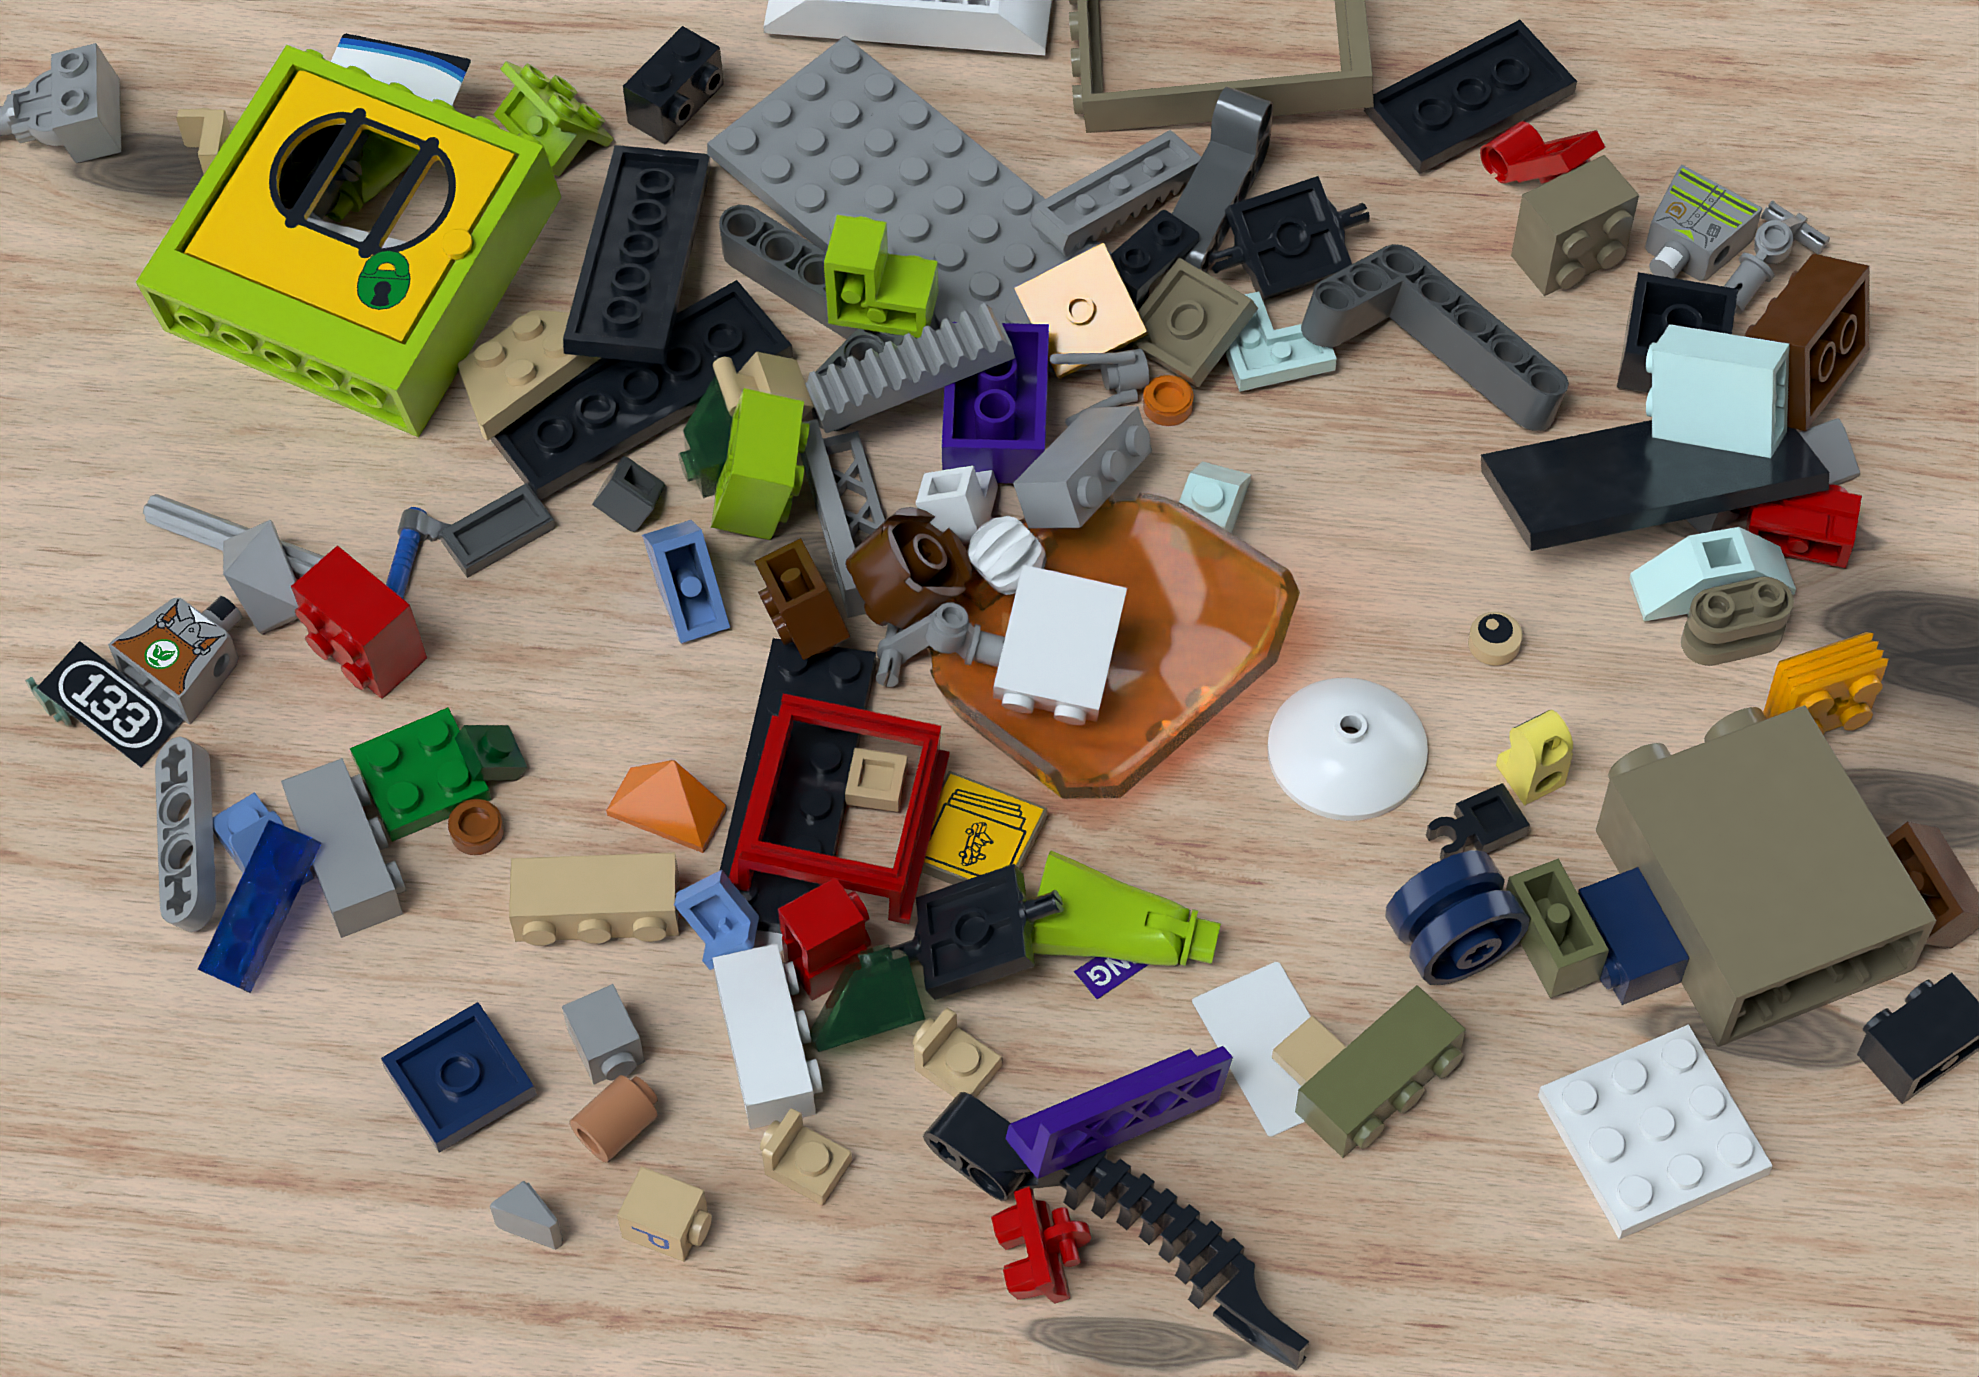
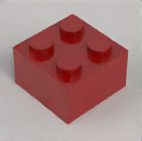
M338 545L291 585L298 604L295 613L308 631V635L305 636L306 642L322 659L327 660L329 657H332L342 665L341 671L345 677L359 690H363L367 686L378 697L383 699L427 659L410 604Z

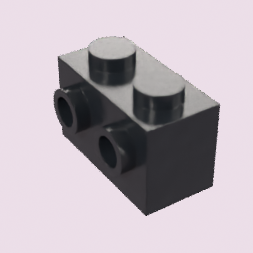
M682 26L623 85L628 124L665 145L724 85L720 47Z

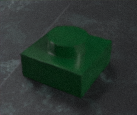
M464 725L455 737L473 781L518 780L527 768L509 725Z

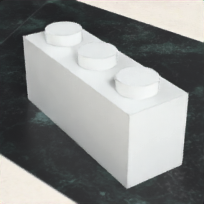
M778 943L713 957L716 984L750 1129L768 1126L775 1120L782 1122L791 1108L802 1113V1118L816 1115L814 1094L823 1092V1086L817 1060L806 1061L802 1044L811 1043V1037L805 1011L794 1012L790 997L791 995L799 994L793 962L782 963Z

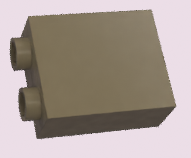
M1805 705L1769 719L1766 718L1758 707L1744 708L1727 715L1713 725L1705 735V743L1673 755L1670 754L1667 747L1662 743L1644 745L1624 755L1611 767L1608 773L1609 784L1596 827V833L1619 873L1639 867L1689 956L1681 983L1717 1047L1914 970L1936 919Z

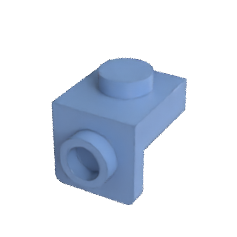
M723 870L676 893L674 906L705 943L702 961L709 970L714 969L713 957L745 951L754 947L759 915Z

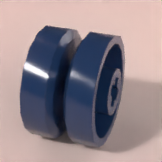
M1470 850L1454 854L1430 865L1409 879L1396 891L1386 906L1385 917L1398 939L1405 945H1411L1409 957L1423 980L1429 985H1446L1463 980L1484 970L1505 956L1520 942L1528 931L1530 922L1528 915L1518 899L1510 891H1503L1505 879L1492 858L1485 851Z

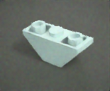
M1741 527L1687 536L1631 572L1629 577L1644 621L1688 614L1691 602L1699 592L1757 577L1778 579L1787 585L1792 595L1796 591L1781 547Z

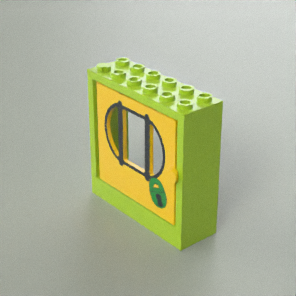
M286 45L142 271L136 284L165 332L419 438L459 371L457 363L468 356L560 201L561 194L543 144L533 136L526 133L515 135L500 129L497 124L483 116L472 118L459 113L445 101L439 99L429 101L414 95L411 90L402 84L391 82L388 85L373 79L367 72L356 66L345 68L323 58L324 55L315 50L307 49L302 51ZM345 123L292 209L287 210L282 204L279 193V178L287 157L310 134L328 126ZM367 129L420 151L366 239L359 242L307 221L359 135L363 130ZM435 161H441L447 172L449 186L447 200L436 221L418 237L401 245L382 248Z

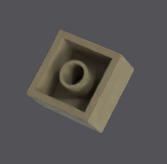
M1605 155L1522 194L1511 257L1544 296L1561 288L1569 289L1579 283L1583 277L1601 268H1612L1626 255L1639 194Z

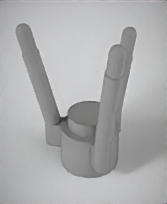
M1142 349L1118 353L1052 354L1050 361H1048V372H1054L1051 363L1068 365L1089 364L1079 370L1101 369L1105 388L1107 390L1115 389L1117 394L1088 408L1116 407L1121 404L1138 401L1137 390L1145 389L1149 385V369ZM1084 410L1068 417L1065 421L1066 425L1069 426Z

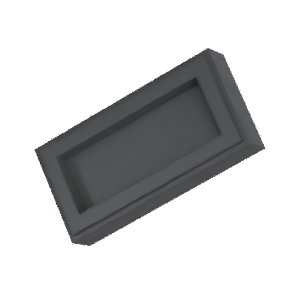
M525 483L439 531V536L442 544L468 578L555 529L554 519L528 483Z

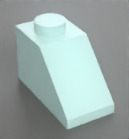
M1203 461L1189 473L1175 511L1172 548L1222 561L1251 481V474Z

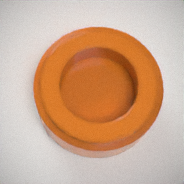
M1173 375L1156 377L1144 389V413L1152 422L1158 425L1175 426L1181 424L1192 413L1193 390L1188 382L1180 377Z

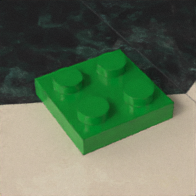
M449 707L350 748L352 758L392 842L448 819L452 811L465 801L472 799L491 800L485 781H473L455 740L460 730Z

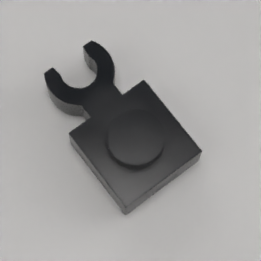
M1501 783L1456 803L1454 815L1457 819L1451 817L1434 819L1427 827L1426 837L1428 841L1434 840L1439 836H1447L1452 839L1453 843L1441 848L1440 860L1451 855L1464 852L1465 847L1471 844L1474 845L1477 851H1485L1486 853L1494 851L1527 836L1530 824L1504 783Z

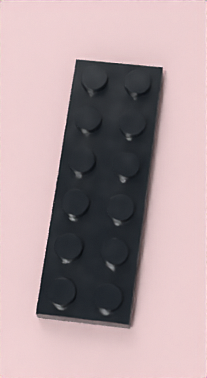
M621 145L614 146L563 336L564 354L665 363L711 170V158L707 154Z
M738 280L676 313L664 364L600 358L490 440L524 484L528 483L538 499L542 500L723 397L713 369V363L721 357L731 358L736 373H738L756 352L792 358V344Z
M772 639L720 870H723L728 878L772 715H779L783 693L867 710L876 667V652L834 647L825 653L815 654L803 660L794 642L784 646L781 639ZM793 720L790 739L762 842L836 857L846 809V786L854 749L859 748L861 734ZM754 870L749 892L739 890V892L759 915L757 930L782 934L778 908L822 884Z

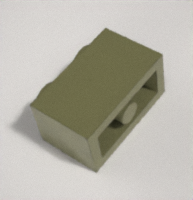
M1559 858L1510 876L1506 891H1510L1518 899L1530 919L1528 931L1522 937L1520 943L1550 999L1600 980L1609 949Z

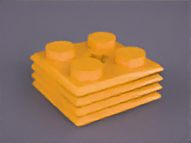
M1865 632L1779 661L1763 711L1766 718L1769 719L1805 705L1823 735L1826 731L1841 726L1845 730H1855L1867 724L1873 717L1872 708L1877 694L1883 688L1881 681L1889 661L1888 658H1882L1884 650L1877 649L1879 642L1872 641L1874 633Z

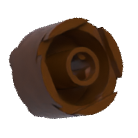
M905 507L897 510L859 544L846 559V568L852 576L857 591L865 601V613L879 626H886L890 623L903 629L910 627L932 614L942 604L952 603L965 591V582L971 578V562L958 536L950 528L942 532L933 526L930 522L935 516L925 510L914 507Z

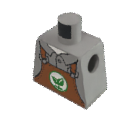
M219 596L202 613L182 598H173L116 637L108 646L120 672L188 724H191L237 665L239 658L232 638L227 632L242 619V615L238 608L224 596Z

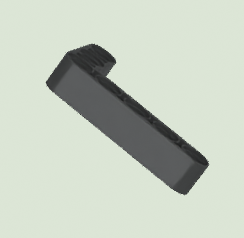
M739 204L731 206L723 212L720 217L719 228L724 260L740 273L846 339L816 370V373L820 376L827 374L828 365L835 364L840 369L844 368L847 358L850 356L855 357L858 361L864 360L866 350L870 348L878 354L882 353L885 342L891 341L896 346L902 345L903 335L828 324L824 273L825 251L752 206ZM813 407L812 417L814 420L817 419L819 427L823 429L817 412ZM851 423V424H849V425H846V426H844V427H841V428H839V429H836V430H834V431L844 430V429H846L847 427H849L850 425H852L853 423Z
M1396 244L1385 246L1320 281L1314 287L1301 325L1303 336L1314 345L1321 347L1338 346L1390 317L1520 426L1532 431H1543L1553 424L1568 389L1569 382L1567 376L1413 249Z

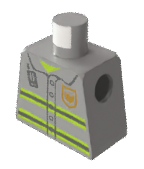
M1681 165L1650 224L1645 248L1648 253L1655 256L1649 264L1653 275L1676 278L1680 271L1699 281L1709 279L1752 242L1755 237L1762 207Z

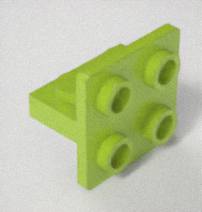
M506 61L500 68L515 86L493 115L510 133L515 135L526 133L539 140L545 148L554 175L560 177L588 139L607 147L614 138L602 127L605 122L604 118L590 106L580 104L574 98L577 94L576 89L563 78L554 75L552 79H549L540 70L528 63L522 68Z

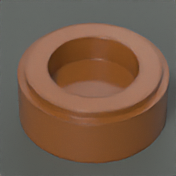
M472 799L465 801L452 811L448 819V830L452 843L459 851L468 855H482L492 851L499 845L504 835V825L499 810L495 805L486 800Z

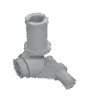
M1771 201L1768 204V208L1766 207L1761 215V219L1767 222L1758 228L1755 235L1754 250L1756 256L1743 253L1739 258L1740 266L1724 285V287L1738 289L1735 313L1741 314L1764 281L1770 282L1775 277L1768 264H1777L1784 261L1791 252L1794 240L1819 255L1823 248L1827 246L1830 237L1825 236L1807 224L1808 218L1801 213L1795 216L1776 204L1775 201Z
M955 603L942 604L932 614L906 629L899 628L898 633H896L897 626L890 623L887 625L886 636L879 642L877 657L880 660L876 681L883 686L887 672L890 670L887 687L897 685L901 664L929 645L941 653H958L965 660V665L970 666L972 661L998 667L1005 637L980 631L981 625L974 624L973 627L969 623L968 614L962 606Z

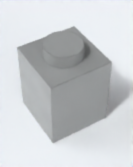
M614 984L562 1006L568 1033L593 1085L606 1079L613 1081L619 1075L627 1076L634 1071L637 1065L645 1062L640 1037Z

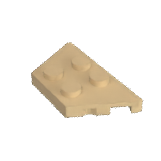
M531 310L526 315L517 318L512 325L488 342L478 346L473 353L457 363L484 439L489 440L600 359L599 357L564 354L563 336L570 312Z

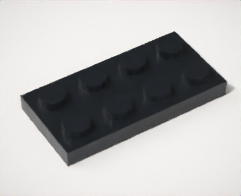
M1518 20L1373 94L1374 107L1364 108V112L1414 169L1421 174L1575 94L1577 80L1521 20Z

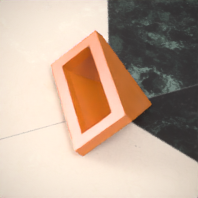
M675 760L630 767L606 812L607 816L704 853L725 815L727 807L726 804Z

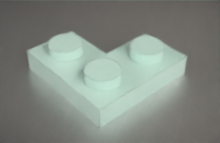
M1260 292L1245 294L1254 301L1259 309L1225 352L1239 392L1335 371L1337 358L1332 347H1321L1308 341L1302 334V324L1274 330Z

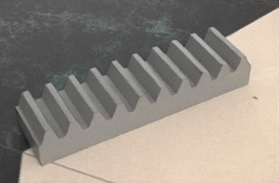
M1169 130L1035 204L1029 221L1035 230L1066 257L1071 253L1075 245L1081 249L1088 238L1095 241L1102 230L1109 233L1116 222L1121 226L1129 215L1134 218L1137 217L1143 207L1147 210L1151 209L1156 199L1162 203L1167 198L1169 192L1174 195L1178 194L1182 185L1186 186L1201 156L1173 131Z
M986 303L980 305L977 315L972 316L969 312L963 311L961 312L959 322L953 323L948 318L943 319L941 327L937 331H934L929 326L923 327L921 337L917 339L910 333L905 334L902 345L896 346L891 341L885 342L882 353L878 354L870 348L866 350L864 360L858 361L855 357L850 356L847 358L844 368L840 369L835 364L828 365L827 374L824 376H820L815 371L810 372L805 385L825 433H829L1015 358L1012 344L995 308H991Z

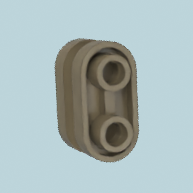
M1757 577L1699 592L1691 602L1681 637V647L1685 655L1695 663L1714 666L1772 652L1781 643L1786 623L1793 608L1794 599L1791 590L1778 579Z

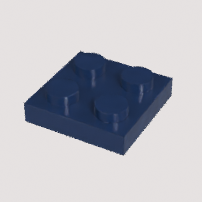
M479 1002L381 1058L384 1069L438 1153L537 1095L533 1083Z

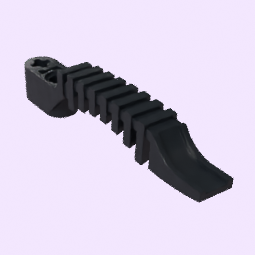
M960 1092L924 1132V1141L940 1159L987 1194L1000 1201H1006L1015 1190L1029 1186L1034 1189L1060 1185L1067 1190L1063 1203L1075 1210L1092 1190L1095 1193V1200L1091 1211L1101 1219L1118 1202L1120 1204V1213L1116 1222L1120 1226L1128 1230L1141 1217L1143 1219V1226L1139 1237L1150 1245L1161 1235L1163 1243L1158 1255L1168 1263L1176 1256L1179 1257L1180 1263L1175 1276L1185 1285L1189 1281L1193 1283V1289L1188 1300L1199 1309L1229 1280L1230 1282L1215 1296V1300L1221 1305L1213 1312V1316L1246 1342L1294 1370H1297L1306 1361L1307 1357L1304 1356L1305 1348L1309 1345V1341L1278 1319L1264 1305L1256 1289L1254 1277L1255 1263L1243 1255L1244 1246L1235 1238L1229 1243L1222 1238L1223 1229L1212 1220L1207 1226L1200 1221V1212L1190 1204L1185 1209L1177 1205L1178 1196L1166 1188L1162 1193L1155 1190V1181L1145 1173L1139 1178L1132 1175L1131 1166L1121 1158L1116 1163H1113L1107 1159L1108 1152L1104 1150L1037 1179L1005 1139L1010 1122L979 1099L966 1092Z

